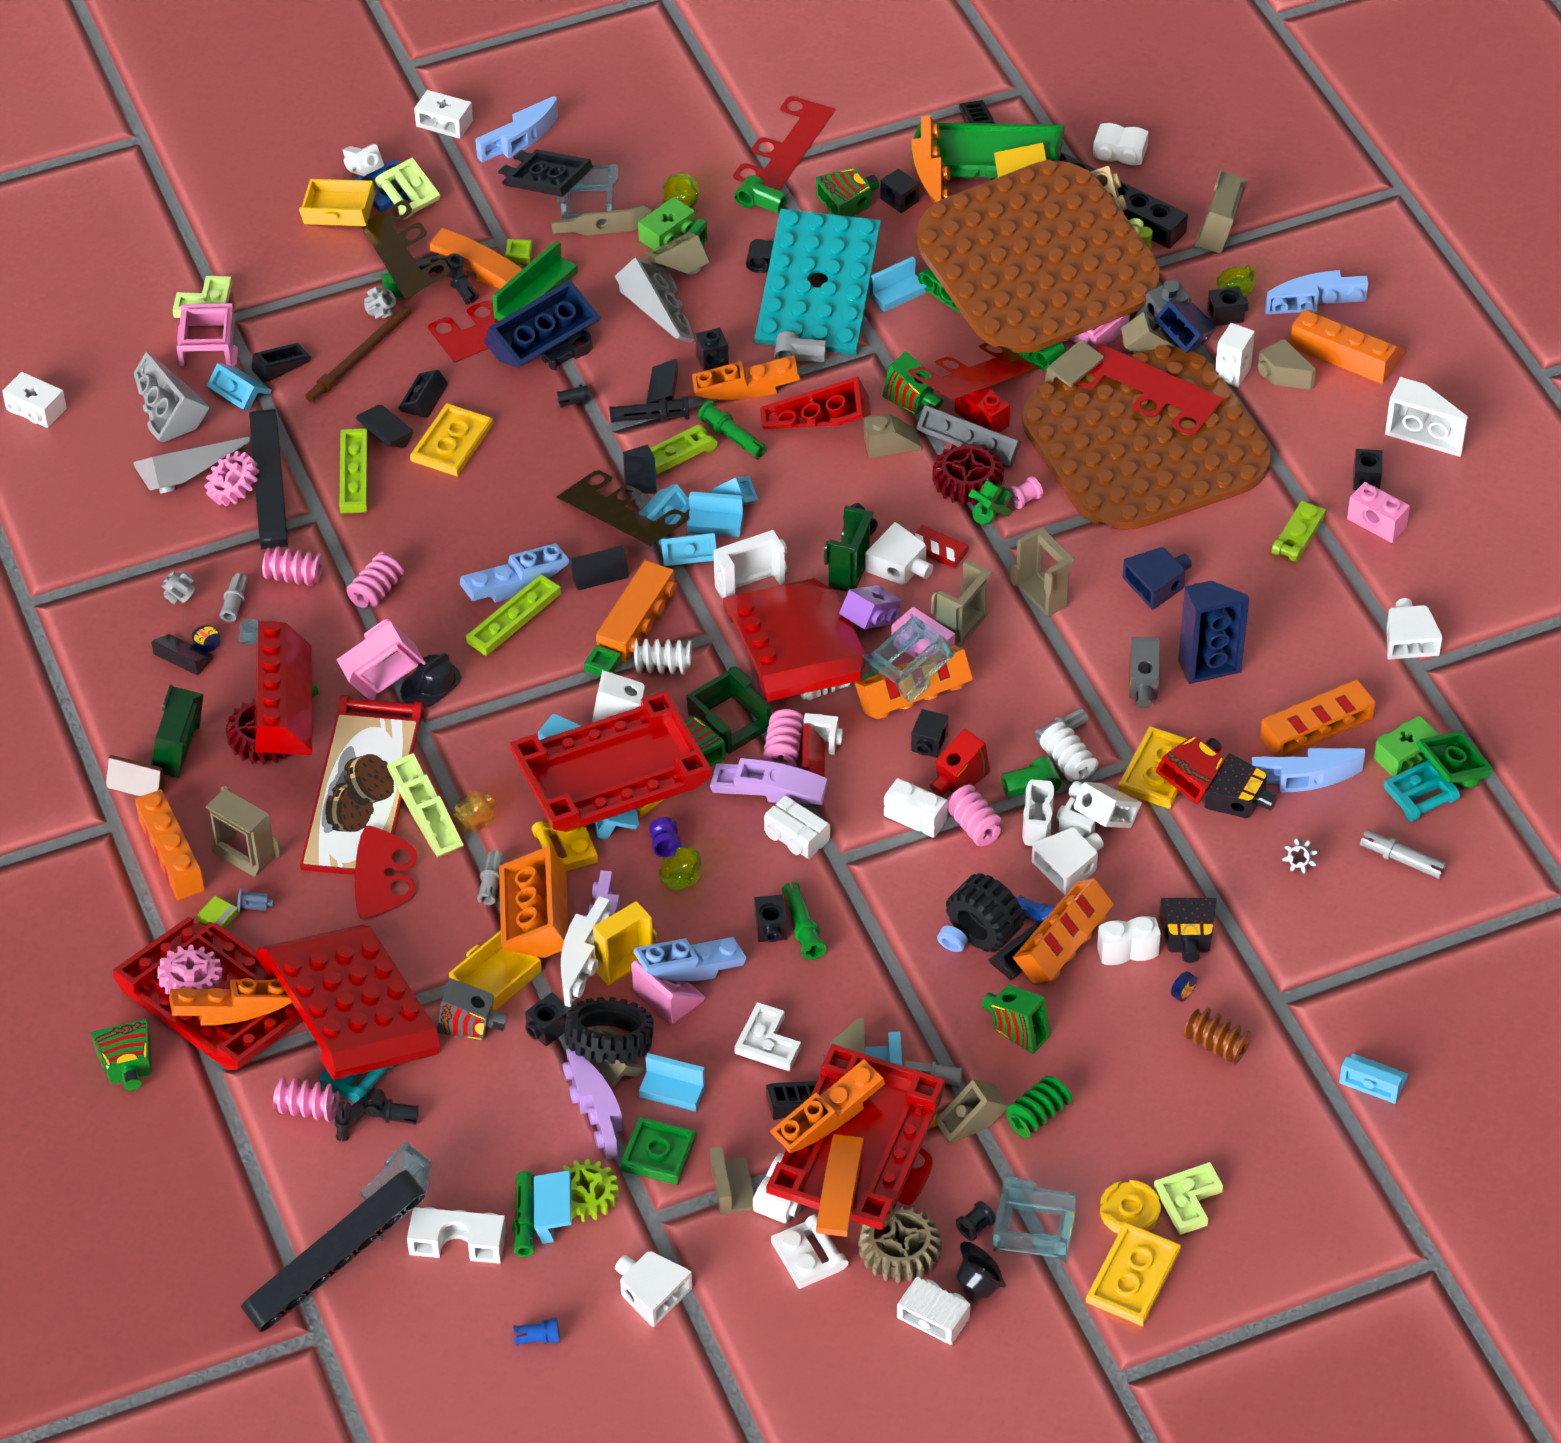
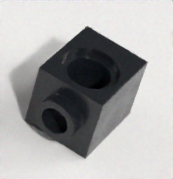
M897 169L880 180V199L898 212L903 213L919 202V182L900 169Z
M1239 286L1209 290L1207 310L1212 323L1215 326L1244 322L1245 311H1248V300L1246 296H1242Z
M721 328L696 333V356L703 371L729 365L728 343Z
M1356 449L1353 465V490H1357L1364 482L1380 489L1382 450Z
M922 709L911 733V751L938 758L948 735V715Z
M783 895L754 897L758 942L787 940V920Z
M551 992L525 1011V1029L532 1039H538L545 1046L549 1045L565 1033L566 1016L570 1008L565 1006V1003Z

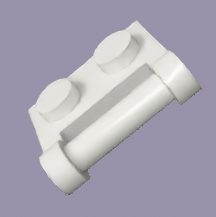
M818 1214L811 1215L805 1222L771 1236L772 1245L799 1289L844 1270L849 1263L845 1255L839 1253L829 1235L816 1233ZM815 1235L829 1261L822 1264L806 1236Z

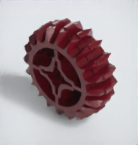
M963 442L960 447L952 444L950 450L944 449L942 454L937 455L936 462L933 465L932 480L934 485H936L937 492L942 493L943 499L950 498L952 503L961 501L962 506L965 502H971L974 506L978 500L968 495L972 489L980 491L986 480L996 485H1002L1004 481V467L999 455H994L993 449L986 450L984 445L976 447L974 442L971 446H966Z
M252 698L250 704L242 702L241 709L234 708V713L229 716L228 724L226 725L228 745H230L235 755H240L242 761L250 759L252 764L261 761L263 765L268 760L276 763L278 757L286 759L287 754L255 752L254 698Z

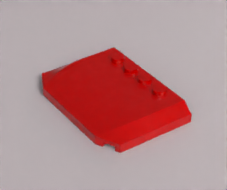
M812 578L723 598V607L730 622H734L759 676V684L767 702L861 681L862 669L866 665V652L850 620L839 614L842 604L832 588Z
M187 917L113 969V978L124 994L227 1070L240 1069L303 1022L293 1003L254 1019L221 1025L201 1026L199 1016H172L169 1001L170 994L167 995L165 993V987L159 986L158 966H160L161 958H167L169 950L177 953L178 946L188 950L189 945H193L194 950L197 951L199 948L205 947V954L213 951L214 959H220L222 980H220L219 987L221 989H229L230 980H241L244 978L252 980L277 979L275 975H267L257 959V952L216 923L209 922L205 926L194 923V918Z

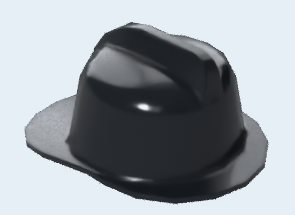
M446 653L423 657L426 664H418L417 669L402 683L400 692L405 703L414 704V701L423 702L424 707L432 706L459 684L460 672L452 665Z
M963 1241L960 1244L963 1260L956 1277L963 1286L964 1293L969 1300L975 1301L979 1297L988 1298L999 1287L1005 1288L1007 1286L997 1263L987 1252L971 1242Z

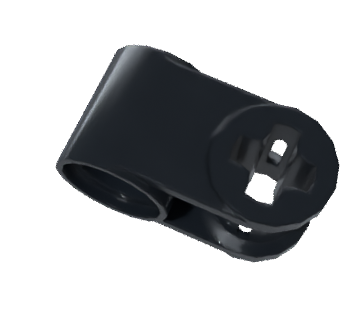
M755 239L750 243L746 259V267L754 273H768L774 241Z

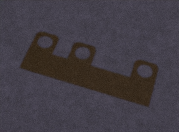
M401 200L370 218L367 226L361 227L404 298L407 299L446 276L450 272V268L445 260L440 259L420 270L407 247L425 237L427 231L422 223L417 222L397 233L392 224L412 212L408 201ZM400 205L406 206V212L399 217L392 216V211L395 207ZM413 228L421 230L417 238L412 240L406 239V234L409 230ZM442 265L444 267V271L439 276H429V271L434 266Z
M599 470L593 471L556 496L558 499L650 546L690 518L686 513L673 509L653 521L625 507L641 495L640 490L630 485L622 486L607 497L596 492V490L612 480L610 475ZM601 475L604 477V481L598 485L588 484V479L592 476ZM631 490L634 492V495L627 500L617 498L618 493L621 491ZM679 514L682 516L681 521L676 524L665 523V519L669 515Z

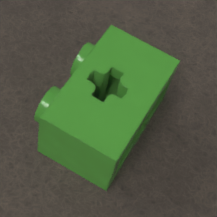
M675 197L671 198L638 221L639 241L655 250L686 234L695 223V211Z
M1419 715L1411 721L1403 722L1394 731L1381 735L1376 741L1374 759L1391 776L1398 775L1427 761L1417 745L1419 739L1440 734Z

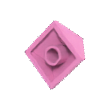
M634 960L632 964L633 991L671 1025L700 1005L706 998L688 981H672L654 977L646 973L639 961Z

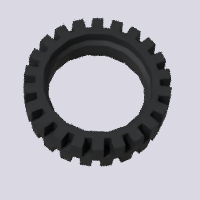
M597 997V1001L588 998L586 1003L581 1000L577 1002V1005H572L570 1010L567 1011L565 1043L569 1045L571 1051H575L576 1055H585V1059L590 1061L593 1058H596V1062L599 1063L608 1060V1064H615L616 1060H619L620 1063H627V1059L635 1061L638 1057L642 1058L645 1056V1053L650 1051L654 1020L651 1013L646 1012V1008L643 1006L638 1007V1004L635 1002L627 1004L628 1000L621 999L616 1001L615 997H609V1000H605L604 997ZM599 1025L615 1026L626 1029L630 1033L620 1035L602 1034L588 1029V1027Z

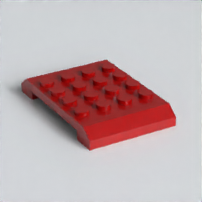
M667 690L642 698L641 707L541 740H539L537 734H533L510 742V750L552 829L569 832L696 789L711 777L710 765Z
M358 925L258 947L257 959L268 976L275 975L322 1049L320 1060L333 1080L438 1055L440 1042L435 1025L370 926Z
M831 1044L821 1066V1075L811 1096L816 1092L822 1095L863 1059L884 1078L885 1084L863 1102L864 1109L826 1137L793 1153L786 1149L781 1162H777L766 1186V1193L819 1210L833 1134L864 1138L850 1220L883 1230L888 1225L940 1105L945 1087V1079Z

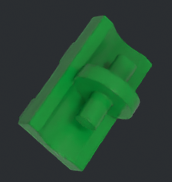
M988 480L985 481L980 491L972 489L968 496L981 501L973 509L974 520L979 524L987 525L994 520L996 512L1009 517L1012 509L1007 504L1014 493L1004 486L996 485Z

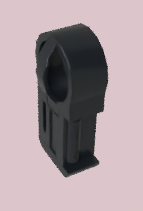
M586 330L581 331L542 354V361L544 363L548 362L552 370H557L558 365L571 358L578 359L581 356L587 355L592 349L591 335ZM577 340L587 342L583 345H573Z

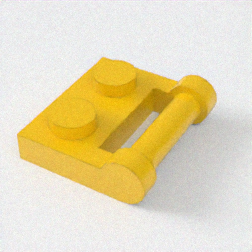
M539 821L532 826L531 830L534 837L539 839L542 848L550 845L555 851L550 836H557L565 858H559L566 866V871L598 863V855L585 826L569 832L554 830L550 823L545 821Z

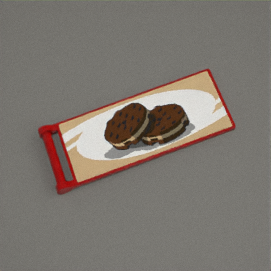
M340 695L337 716L300 862L301 870L355 875L357 849L363 829L366 826H373L393 835L395 834L403 798L387 765L413 753L420 721L424 712L423 702L414 701V704L353 699L349 695ZM349 709L408 714L412 715V718L356 714L347 712L349 711Z

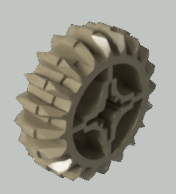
M901 1204L898 1210L893 1211L888 1225L883 1230L863 1224L861 1235L858 1238V1246H860L859 1255L861 1259H864L866 1269L872 1268L874 1277L883 1274L885 1282L890 1277H893L897 1284L901 1278H906L911 1283L914 1275L922 1279L924 1271H932L934 1263H937L939 1260V1254L942 1249L941 1233L939 1228H936L934 1219L927 1220L928 1216L925 1211L917 1214L915 1206L910 1210H905V1207Z

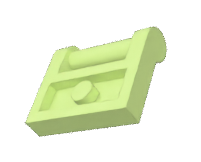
M413 157L381 173L374 180L379 188H383L394 204L403 200L390 182L394 179L412 202L409 204L412 212L404 217L403 220L410 218L415 212L440 199L439 192ZM397 206L398 214L400 216L406 212V206Z

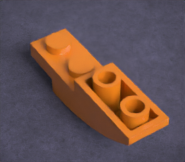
M931 115L921 116V138L911 139L912 153L921 182L932 202L936 203L950 196V191L947 188V181H950V170L948 166L944 165L940 157L939 146H937V139H940L939 125L934 123Z
M795 355L747 368H744L741 361L692 374V380L697 397L718 400H740L777 394L776 386L799 381L800 376Z
M244 978L241 980H230L229 989H192L184 987L181 989H170L169 995L172 1016H199L201 1026L230 1024L254 1019L292 1003L278 979L252 980Z
M863 1059L822 1095H819L817 1092L814 1093L770 1132L790 1153L801 1150L826 1137L864 1109L863 1102L885 1084L884 1078Z

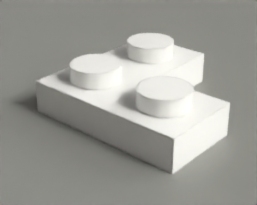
M757 1002L735 1045V1054L790 1071L801 1050V1042L777 1035L785 1018V1011Z

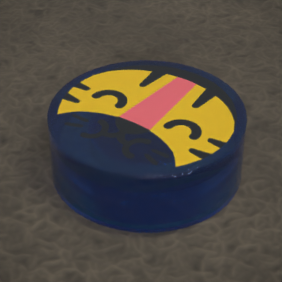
M210 625L196 628L192 633L193 645L206 652L215 650L220 644L218 629Z
M1188 971L1180 974L1171 988V995L1180 1002L1186 1000L1196 987L1197 977Z

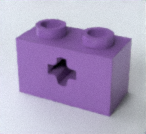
M878 585L849 589L839 614L863 629L892 625L899 617V608L903 600Z

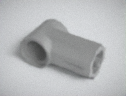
M781 332L777 335L774 360L795 355L796 360L825 362L826 340L799 339L793 332Z

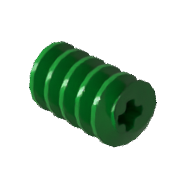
M1045 1076L1040 1082L1034 1084L1031 1089L1024 1092L1023 1096H1020L1014 1103L1007 1106L1006 1117L1014 1132L1020 1137L1028 1139L1031 1137L1030 1131L1033 1133L1039 1131V1125H1046L1048 1122L1047 1118L1053 1119L1056 1117V1111H1063L1064 1104L1070 1105L1073 1098L1068 1088L1061 1081L1052 1076Z

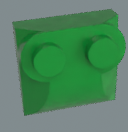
M1462 730L1419 739L1417 742L1421 753L1446 783L1458 782L1463 787H1477L1482 778L1490 777L1493 771L1492 766Z

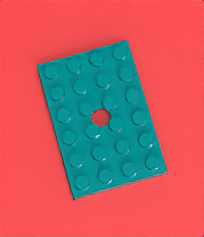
M780 209L755 333V344L775 346L777 335L781 332L789 331L795 333L799 339L826 340V352L857 356L870 287V276L873 271L881 229V220ZM814 273H823L827 276L828 282L823 283L821 287H813L808 279Z

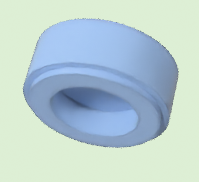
M943 926L937 936L938 942L944 948L953 952L962 951L968 941L967 936L961 930L952 926Z

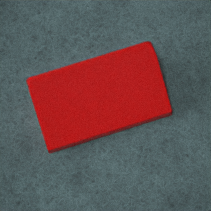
M810 724L803 725L802 769L825 777V741Z

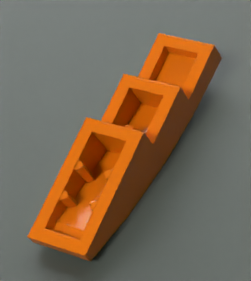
M441 228L430 242V251L445 256H450L451 254L460 255L464 262L463 269L476 273V281L497 288H502L522 270L521 267L492 249L445 228Z
M833 1134L816 1225V1233L844 1237L848 1235L864 1138Z

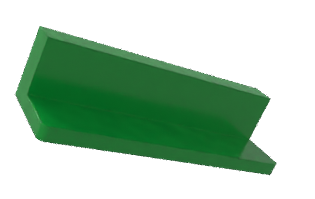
M555 241L493 295L495 319L502 320L567 282L578 273L576 264L561 257L560 242Z

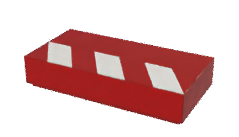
M921 525L914 534V536L925 543L926 556L955 568L968 552L967 544L924 525Z

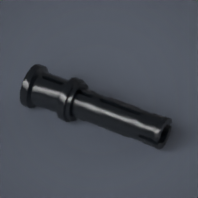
M683 396V399L679 400L661 398L659 403L609 406L611 423L660 418L663 422L668 421L670 418L684 417L685 420L690 419L688 396Z

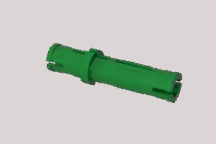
M521 1171L516 1174L515 1220L512 1222V1231L515 1235L514 1254H517L518 1257H529L533 1254V1234L536 1231L533 1218L535 1175H532V1172Z

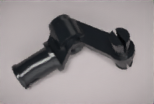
M451 254L450 256L440 258L434 257L429 263L419 266L420 270L440 259L445 260L450 268V272L446 276L453 279L450 286L456 288L465 304L468 305L470 302L473 303L478 299L479 294L469 282V276L462 272L464 262L460 255ZM442 265L434 266L430 269L429 273L444 271V267Z
M372 1088L352 1106L347 1102L345 1111V1102L339 1103L338 1115H336L334 1122L337 1128V1140L341 1141L343 1133V1141H347L349 1139V1128L365 1114L370 1117L380 1116L386 1123H389L391 1120L416 1125L419 1105L393 1103V1099L388 1100L381 1089Z

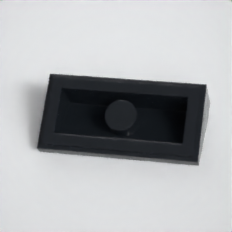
M678 359L670 360L652 368L646 404L659 403L661 398L674 400L678 377Z
M439 370L419 373L398 409L401 412L419 417H429L446 389L448 382Z
M377 405L358 414L356 417L358 422L390 447H406L413 435V430L383 405Z
M644 445L624 451L625 485H630L640 490L641 493H657L655 457L649 446Z
M623 546L571 558L572 578L577 590L628 578V568Z
M171 634L159 637L151 642L154 655L196 675H199L214 658V655Z
M1035 924L1025 930L988 959L991 965L1008 979L1012 980L1022 972L1013 956L1035 932L1038 925Z

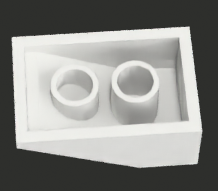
M1400 377L1390 397L1385 435L1461 457L1468 416L1426 384Z

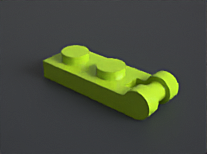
M698 424L651 447L650 449L655 457L656 475L704 451L712 452L717 447V440L713 436L707 435V430L701 424Z
M1301 501L1280 537L1275 540L1271 553L1277 556L1285 555L1289 557L1290 561L1297 563L1324 520L1326 509Z

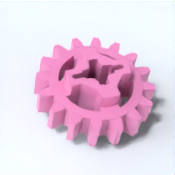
M236 451L234 456L228 453L226 459H219V465L217 467L212 466L211 470L213 473L206 477L210 481L205 484V488L208 490L206 494L218 505L224 504L228 506L230 501L237 504L238 498H246L245 492L247 490L252 491L251 484L258 481L254 476L259 473V469L256 468L258 464L246 452L241 454L239 451Z
M189 945L188 950L178 946L177 953L169 950L167 958L160 959V966H158L159 986L165 987L167 995L170 994V989H181L184 987L192 989L219 988L220 980H222L220 959H214L213 951L205 954V947H201L197 951L194 950L193 945Z

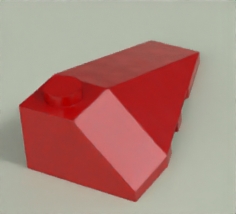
M858 376L760 407L763 429L837 426L871 415L869 396Z

